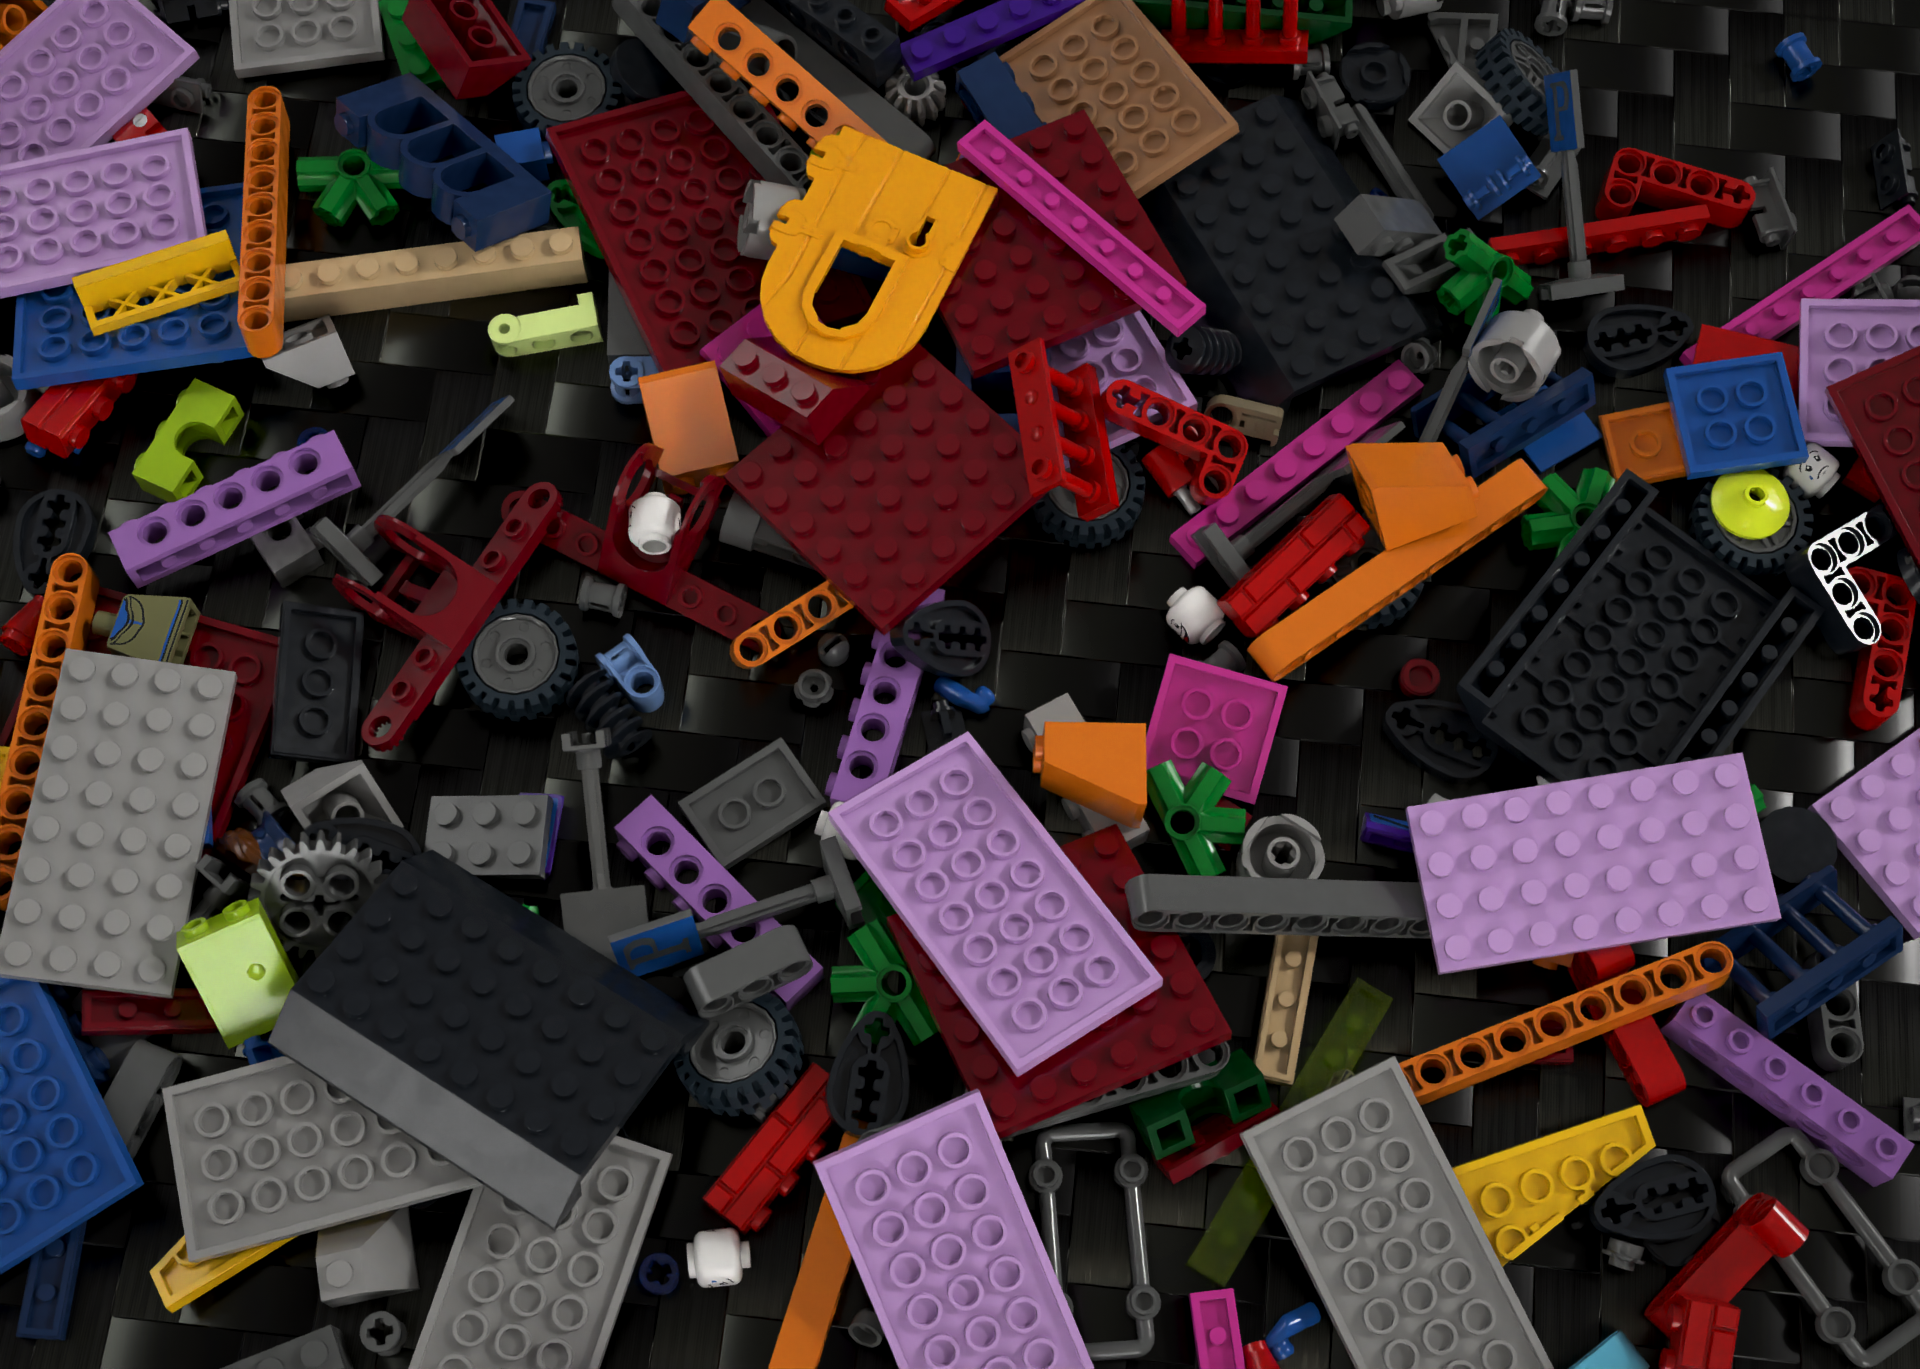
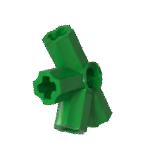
M352 148L345 150L339 156L298 157L296 161V174L299 191H323L312 208L314 213L325 223L333 227H343L357 205L372 226H383L389 223L400 211L399 205L388 190L404 189L399 183V170H391L379 166L371 161L366 152ZM354 171H362L358 175H350Z
M1460 228L1456 233L1448 235L1443 245L1446 253L1445 258L1461 270L1445 282L1436 293L1439 302L1444 305L1449 313L1458 316L1465 310L1464 323L1473 326L1495 277L1502 280L1499 303L1492 318L1499 313L1501 299L1515 306L1523 300H1528L1534 289L1531 285V276L1517 267L1511 257L1498 253L1468 230Z
M1597 467L1583 469L1574 491L1556 473H1550L1541 480L1548 487V490L1535 503L1544 513L1524 515L1521 520V537L1524 547L1526 546L1529 551L1558 547L1554 558L1555 561L1581 528L1577 522L1584 524L1613 487L1616 479L1611 477L1609 471Z
M1171 759L1146 771L1147 793L1187 874L1217 876L1225 872L1226 869L1213 843L1242 845L1245 835L1246 809L1215 807L1232 781L1203 761L1186 786H1184ZM1178 812H1187L1194 819V828L1187 834H1178L1171 827V818Z
M877 918L847 937L863 965L832 966L830 981L833 1003L865 1002L852 1029L867 1013L881 1011L891 1016L895 1025L899 1021L914 1047L939 1032L901 952L881 920ZM892 970L901 972L905 976L906 988L901 994L891 991L888 987L887 977ZM874 1021L871 1028H864L865 1033L871 1034V1042L874 1045H878L882 1036H888L887 1031L881 1030V1022Z

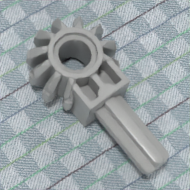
M903 65L883 84L886 94L884 99L909 120L918 122L921 127L925 124V119L936 122L938 112L943 111L945 108L946 98L944 95H946V86L944 81L939 80L937 72L913 82Z

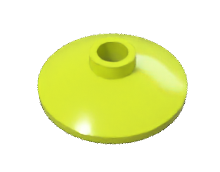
M1760 469L1721 475L1711 491L1710 503L1715 518L1723 528L1740 538L1758 540L1770 537L1778 532L1788 519L1790 512L1788 494L1781 482L1765 470ZM1749 493L1759 497L1761 501L1753 500Z

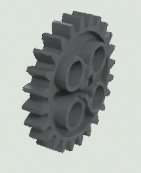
M319 830L316 841H310L307 834L301 832L299 844L295 845L286 837L283 840V852L271 846L269 848L268 860H258V873H252L250 886L252 888L249 889L248 901L259 898L278 938L283 940L285 952L296 946L299 947V958H303L308 950H314L317 959L388 877V874H381L383 865L381 860L371 862V848L364 849L359 853L357 852L358 839L356 838L347 845L341 844L342 837L339 832L333 837L332 841H326L323 830ZM293 874H302L307 878L302 880H296L289 876ZM344 874L351 878L347 880H337L336 878H334V876ZM299 911L306 915L296 917L289 913ZM346 912L350 915L345 917L335 916L334 913Z

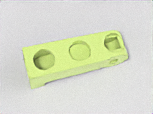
M593 293L577 294L579 305L517 317L511 314L495 316L488 325V334L495 351L504 357H515L603 342L598 308Z

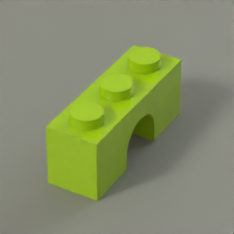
M194 378L189 387L179 394L176 400V407L168 419L159 424L155 433V439L147 451L141 453L135 461L132 475L142 490L167 502H176L193 494L204 476L194 460L185 456V452L192 443L201 439H210L222 445L226 444L244 416V412L236 397Z

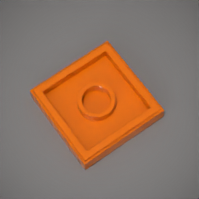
M1669 402L1598 416V424L1603 436L1602 440L1611 476L1616 479L1615 483L1626 469H1629L1649 484L1687 476Z

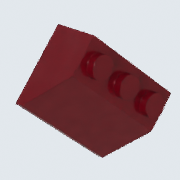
M491 0L408 1L402 21L456 100L487 96L530 65L531 57Z
M773 336L744 339L719 366L733 396L817 445L821 444L869 391L866 383L850 374L831 373L810 367L801 362L780 346Z

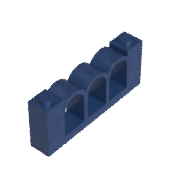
M411 72L336 98L334 124L338 133L358 149L366 146L367 155L374 163L391 170H399V183L404 190L415 196L431 198V209L436 218L451 225V231L455 236L465 242L475 252L549 223L552 192ZM418 127L422 128L421 130L413 133L401 134ZM449 155L455 157L444 162L430 163ZM482 183L488 185V187L477 191L462 192Z

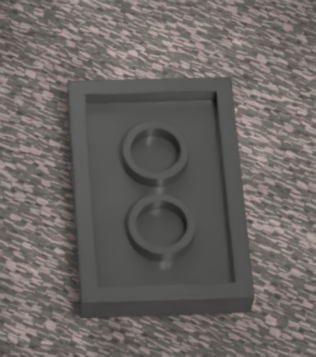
M782 737L678 802L680 810L705 847L726 870L827 806L826 800Z
M549 795L431 796L424 852L433 849L481 880L545 879L553 799Z

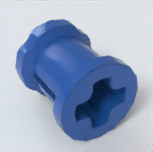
M1802 32L1795 33L1784 39L1774 51L1777 57L1783 58L1790 68V77L1793 82L1809 78L1823 64L1820 58L1814 57L1806 45L1807 38Z

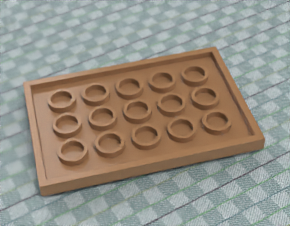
M1085 0L999 57L1002 63L1006 61L1011 66L1016 78L1015 83L1020 91L1027 92L1031 97L1035 107V114L1041 123L1044 121L1048 124L1080 110H1085L1137 199L1240 132L1236 120L1132 0Z

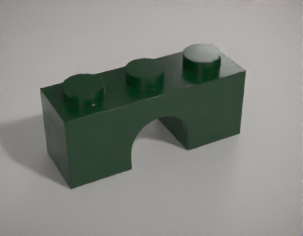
M1240 1048L1230 1053L1228 1063L1217 1076L1206 1081L1130 1102L1128 1106L1138 1136L1158 1161L1196 1143L1190 1125L1197 1118L1206 1114L1220 1113L1226 1115L1235 1125L1271 1108L1272 1104L1263 1073ZM1214 1060L1206 1065L1215 1066L1217 1064V1060Z

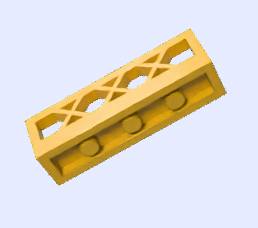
M225 229L72 277V281L84 307L90 329L95 337L238 291L240 266ZM233 270L235 277L220 282L213 280L216 274ZM185 284L194 285L191 291L182 294L174 292L179 286ZM143 297H156L151 304L144 306L136 305ZM108 308L117 309L113 316L100 320L96 318L95 313Z

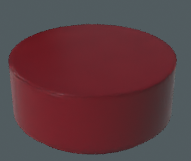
M1421 658L1408 661L1398 676L1400 690L1405 696L1413 700L1430 698L1440 684L1438 668L1432 662Z

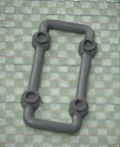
M1119 1121L1062 1124L1044 1127L1035 1137V1163L1031 1166L1028 1173V1184L1032 1191L1038 1194L1042 1243L1063 1291L1055 1192L1062 1183L1063 1173L1060 1166L1052 1160L1051 1143L1119 1139L1121 1157L1113 1168V1177L1117 1185L1124 1189L1133 1289L1129 1291L1125 1298V1309L1127 1314L1136 1321L1137 1339L1084 1343L1091 1361L1139 1358L1149 1353L1155 1339L1153 1318L1161 1308L1160 1295L1150 1286L1141 1186L1148 1177L1149 1169L1147 1162L1138 1155L1134 1131L1129 1125ZM1063 1292L1068 1303V1306L1071 1310V1313L1073 1315V1302L1071 1298Z
M1783 1127L1729 1163L1724 1168L1721 1176L1722 1185L1735 1204L1734 1214L1745 1201L1753 1196L1749 1195L1739 1181V1178L1788 1144L1794 1147L1801 1157L1799 1168L1802 1177L1810 1184L1822 1185L1883 1266L1882 1282L1885 1288L1891 1294L1905 1296L1916 1310L1914 1316L1864 1350L1853 1336L1856 1325L1850 1312L1842 1307L1831 1306L1793 1253L1785 1258L1773 1255L1817 1315L1815 1330L1818 1336L1829 1344H1838L1848 1359L1855 1365L1862 1368L1874 1367L1920 1334V1268L1914 1262L1908 1259H1899L1837 1177L1839 1163L1835 1155L1826 1149H1816L1801 1130L1795 1127Z

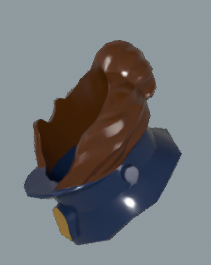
M264 811L261 825L251 832L240 827L234 831L228 830L224 832L223 836L218 840L216 850L222 860L233 863L241 870L252 875V873H258L257 865L259 859L268 860L269 848L271 846L283 852V840L286 837L295 845L297 844L268 811ZM293 874V875H291V876H289V877H291V878H293V879H296V878H299V877H306V876H304V875H302V874Z

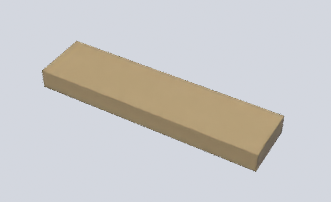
M1275 935L1252 1060L1263 1073L1264 1080L1267 1083L1289 1088L1293 1085L1319 936Z

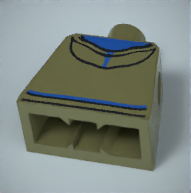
M128 594L123 597L117 614L97 611L92 622V632L96 635L109 637L107 648L112 655L184 664L201 613L191 598Z

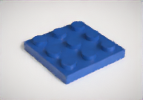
M1782 352L1665 368L1663 373L1664 383L1688 480L1806 463L1809 454Z

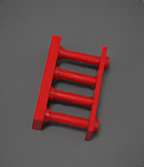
M1171 0L1172 29H1162L1161 35L1186 63L1307 64L1309 30L1297 29L1298 0H1283L1282 30L1260 29L1261 0H1246L1245 29H1223V0H1208V29H1186V0Z
M1040 337L1009 352V365L1030 495L1037 497L1058 486L1063 487L1075 494L1078 518L1087 522L1119 508L1104 412L1100 402L1101 395L1096 368L1085 363L1065 374L1048 365L1044 339ZM1052 386L1057 388L1059 402L1053 398ZM1057 420L1063 422L1065 438L1059 434ZM1063 455L1069 458L1071 473L1065 471Z

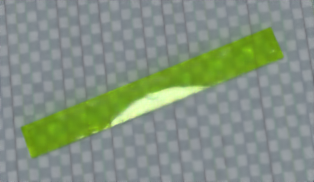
M1357 977L1279 1107L1280 1112L1324 1091L1334 1072L1343 1069L1352 1071L1394 999ZM1251 1157L1248 1159L1186 1264L1221 1288L1226 1286L1273 1206V1202Z

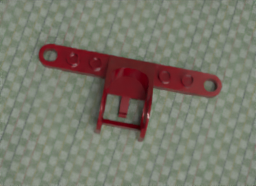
M643 444L626 464L613 494L606 530L564 509L560 513L557 512V517L553 518L546 528L547 533L540 543L619 583L626 584L627 587L732 640L772 615L688 572L691 562L722 501L718 497L727 480L714 474H709L700 482V487L697 488L658 469L656 466L664 449L654 444ZM646 461L638 486L626 500L627 491L635 473L643 462ZM658 477L695 497L686 512L681 528L675 533L670 550L664 554L651 555L642 552L629 539V507L635 500L649 493L655 478ZM525 491L512 492L504 499L501 507V515L504 521ZM671 493L668 498L674 500L681 509L683 498ZM539 497L538 499H539L540 501H539V502L535 501V502H536V506H535V505H533V506L535 507V509H536V508H541V507H543L548 501H546V500H544V499H541V498ZM702 500L706 501L698 521L689 531L691 521ZM777 619L774 624V631L779 638L783 639V624L780 619ZM744 639L741 642L742 645L760 652V648L754 640Z
M539 482L530 486L523 493L472 567L408 524L394 517L381 514L373 523L375 529L392 549L406 554L382 590L375 593L367 587L339 574H336L332 579L333 586L352 606L367 612L373 620L421 640L362 725V738L375 751L386 752L387 749L391 751L394 745L397 747L399 745L398 742L400 740L403 741V735L406 734L413 720L417 721L543 539L547 533L546 528L552 519L557 517V512H561L562 509L560 507H563V498L553 484ZM544 496L546 498L548 496L550 497L548 502L543 507L535 509V507L533 506H536L535 501H540L538 499L539 497L541 499H543ZM394 531L412 540L426 553H423L417 550L416 548L412 547L408 543H406ZM419 565L441 574L430 590L409 582V579ZM355 591L371 599L373 601L372 604L366 601L364 598H362ZM399 594L419 604L414 613L409 612L394 602ZM386 722L391 724L389 731L385 735L377 737L375 732L379 731L378 727L382 728L381 724L386 725Z

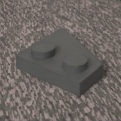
M1428 12L1427 26L1449 69L1455 62H1459L1478 74L1480 70L1476 68L1475 62L1477 60L1475 55L1497 34L1498 14Z

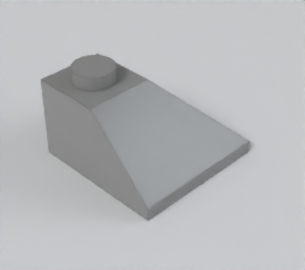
M1455 62L1408 119L1443 154L1499 115H1501L1508 127L1514 122L1510 113L1506 115L1501 109V103L1494 101L1492 98L1494 94L1491 91H1487L1484 86L1486 81L1459 62Z
M329 314L285 331L282 349L272 357L262 358L267 369L316 388L327 386L329 389L339 387L349 381V376L355 374Z
M362 760L316 768L280 790L304 830L311 823L335 817L372 818L396 824L402 828L404 827ZM322 828L321 830L325 834L326 841H332L328 838L329 830ZM311 833L310 839L316 841L317 834ZM362 843L360 848H357V852L359 853L367 849L369 845Z
M409 1206L318 1230L316 1265L321 1302L334 1308L420 1289Z

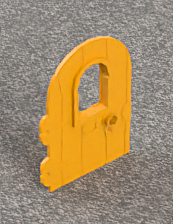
M844 125L839 135H826L816 143L813 151L823 156V158L810 154L805 163L807 166L806 174L813 181L803 200L793 199L787 201L780 207L777 213V217L787 223L773 220L769 227V239L776 248L767 263L761 279L760 305L765 324L775 341L791 356H794L810 367L827 372L857 374L878 370L892 364L915 347L925 333L998 193V188L986 185L954 170H949L947 167L908 151H903L901 148L869 135L867 136ZM926 221L932 223L933 225L929 233L925 235L924 245L916 246L917 238ZM843 247L860 256L871 258L879 264L891 267L867 314L857 324L842 327L839 330L827 327L819 322L812 304L814 294L818 292L840 249Z

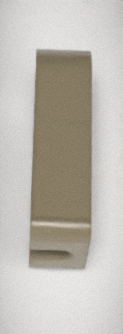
M1225 394L1216 395L1207 402L1204 415L1213 418L1211 411L1214 408L1226 407L1232 412L1233 417L1229 421L1222 423L1239 430L1244 435L1271 441V447L1277 444L1284 416L1282 408Z

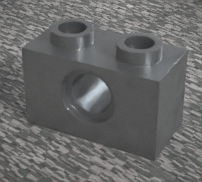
M303 514L250 537L282 588L324 564L318 550L324 547L323 544L308 529L304 530L298 521L304 517ZM291 532L286 539L275 540L281 533Z

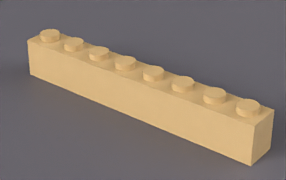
M579 227L522 233L476 252L465 242L461 241L286 264L284 322L320 318L328 314L336 316L587 283L585 255Z

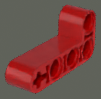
M1627 147L1616 152L1604 176L1595 207V214L1600 221L1628 217L1636 201L1664 210L1706 204L1710 214V219L1707 223L1724 228H1734L1744 220L1756 199V193L1753 187L1743 180Z
M1116 380L1102 392L1100 403L1105 419L1198 461L1189 486L1190 494L1196 502L1206 506L1213 505L1230 493L1248 450L1247 439L1243 433L1129 380ZM1116 394L1122 396L1121 403L1124 406L1121 408L1116 406L1117 399L1114 397ZM1139 402L1141 406L1137 409L1135 405ZM1148 409H1155L1160 412L1163 419L1162 425H1154L1149 421L1147 417ZM1183 425H1190L1195 428L1198 434L1197 442L1189 441L1184 436ZM1219 441H1225L1231 445L1233 449L1232 458H1227L1220 453ZM1205 476L1213 477L1217 481L1219 486L1217 494L1211 493L1205 488Z
M1855 566L1849 568L1848 571L1878 618L1881 631L1887 633L1892 640L1886 639L1881 634L1880 639L1876 643L1859 650L1849 716L1858 728L1872 731L1878 729L1898 710L1916 600L1902 577ZM1887 596L1894 599L1897 605L1892 604L1888 600ZM1874 666L1882 669L1886 677L1880 675Z
M1630 944L1574 953L1571 967L1567 968L1578 992L1628 973L1635 965V956ZM1627 989L1620 993L1622 999L1628 1004L1635 1005L1643 1001L1640 993L1636 990ZM1586 1005L1594 1020H1599L1604 1016L1601 1009L1597 1006ZM1652 1015L1602 1034L1631 1090L1643 1106L1649 1107L1686 1089V1080L1682 1069Z
M1762 1192L1753 1195L1739 1207L1651 1301L1645 1310V1317L1671 1340L1672 1331L1667 1330L1666 1317L1670 1304L1677 1303L1678 1294L1681 1293L1728 1303L1773 1255L1785 1258L1800 1248L1809 1235V1229L1777 1198Z

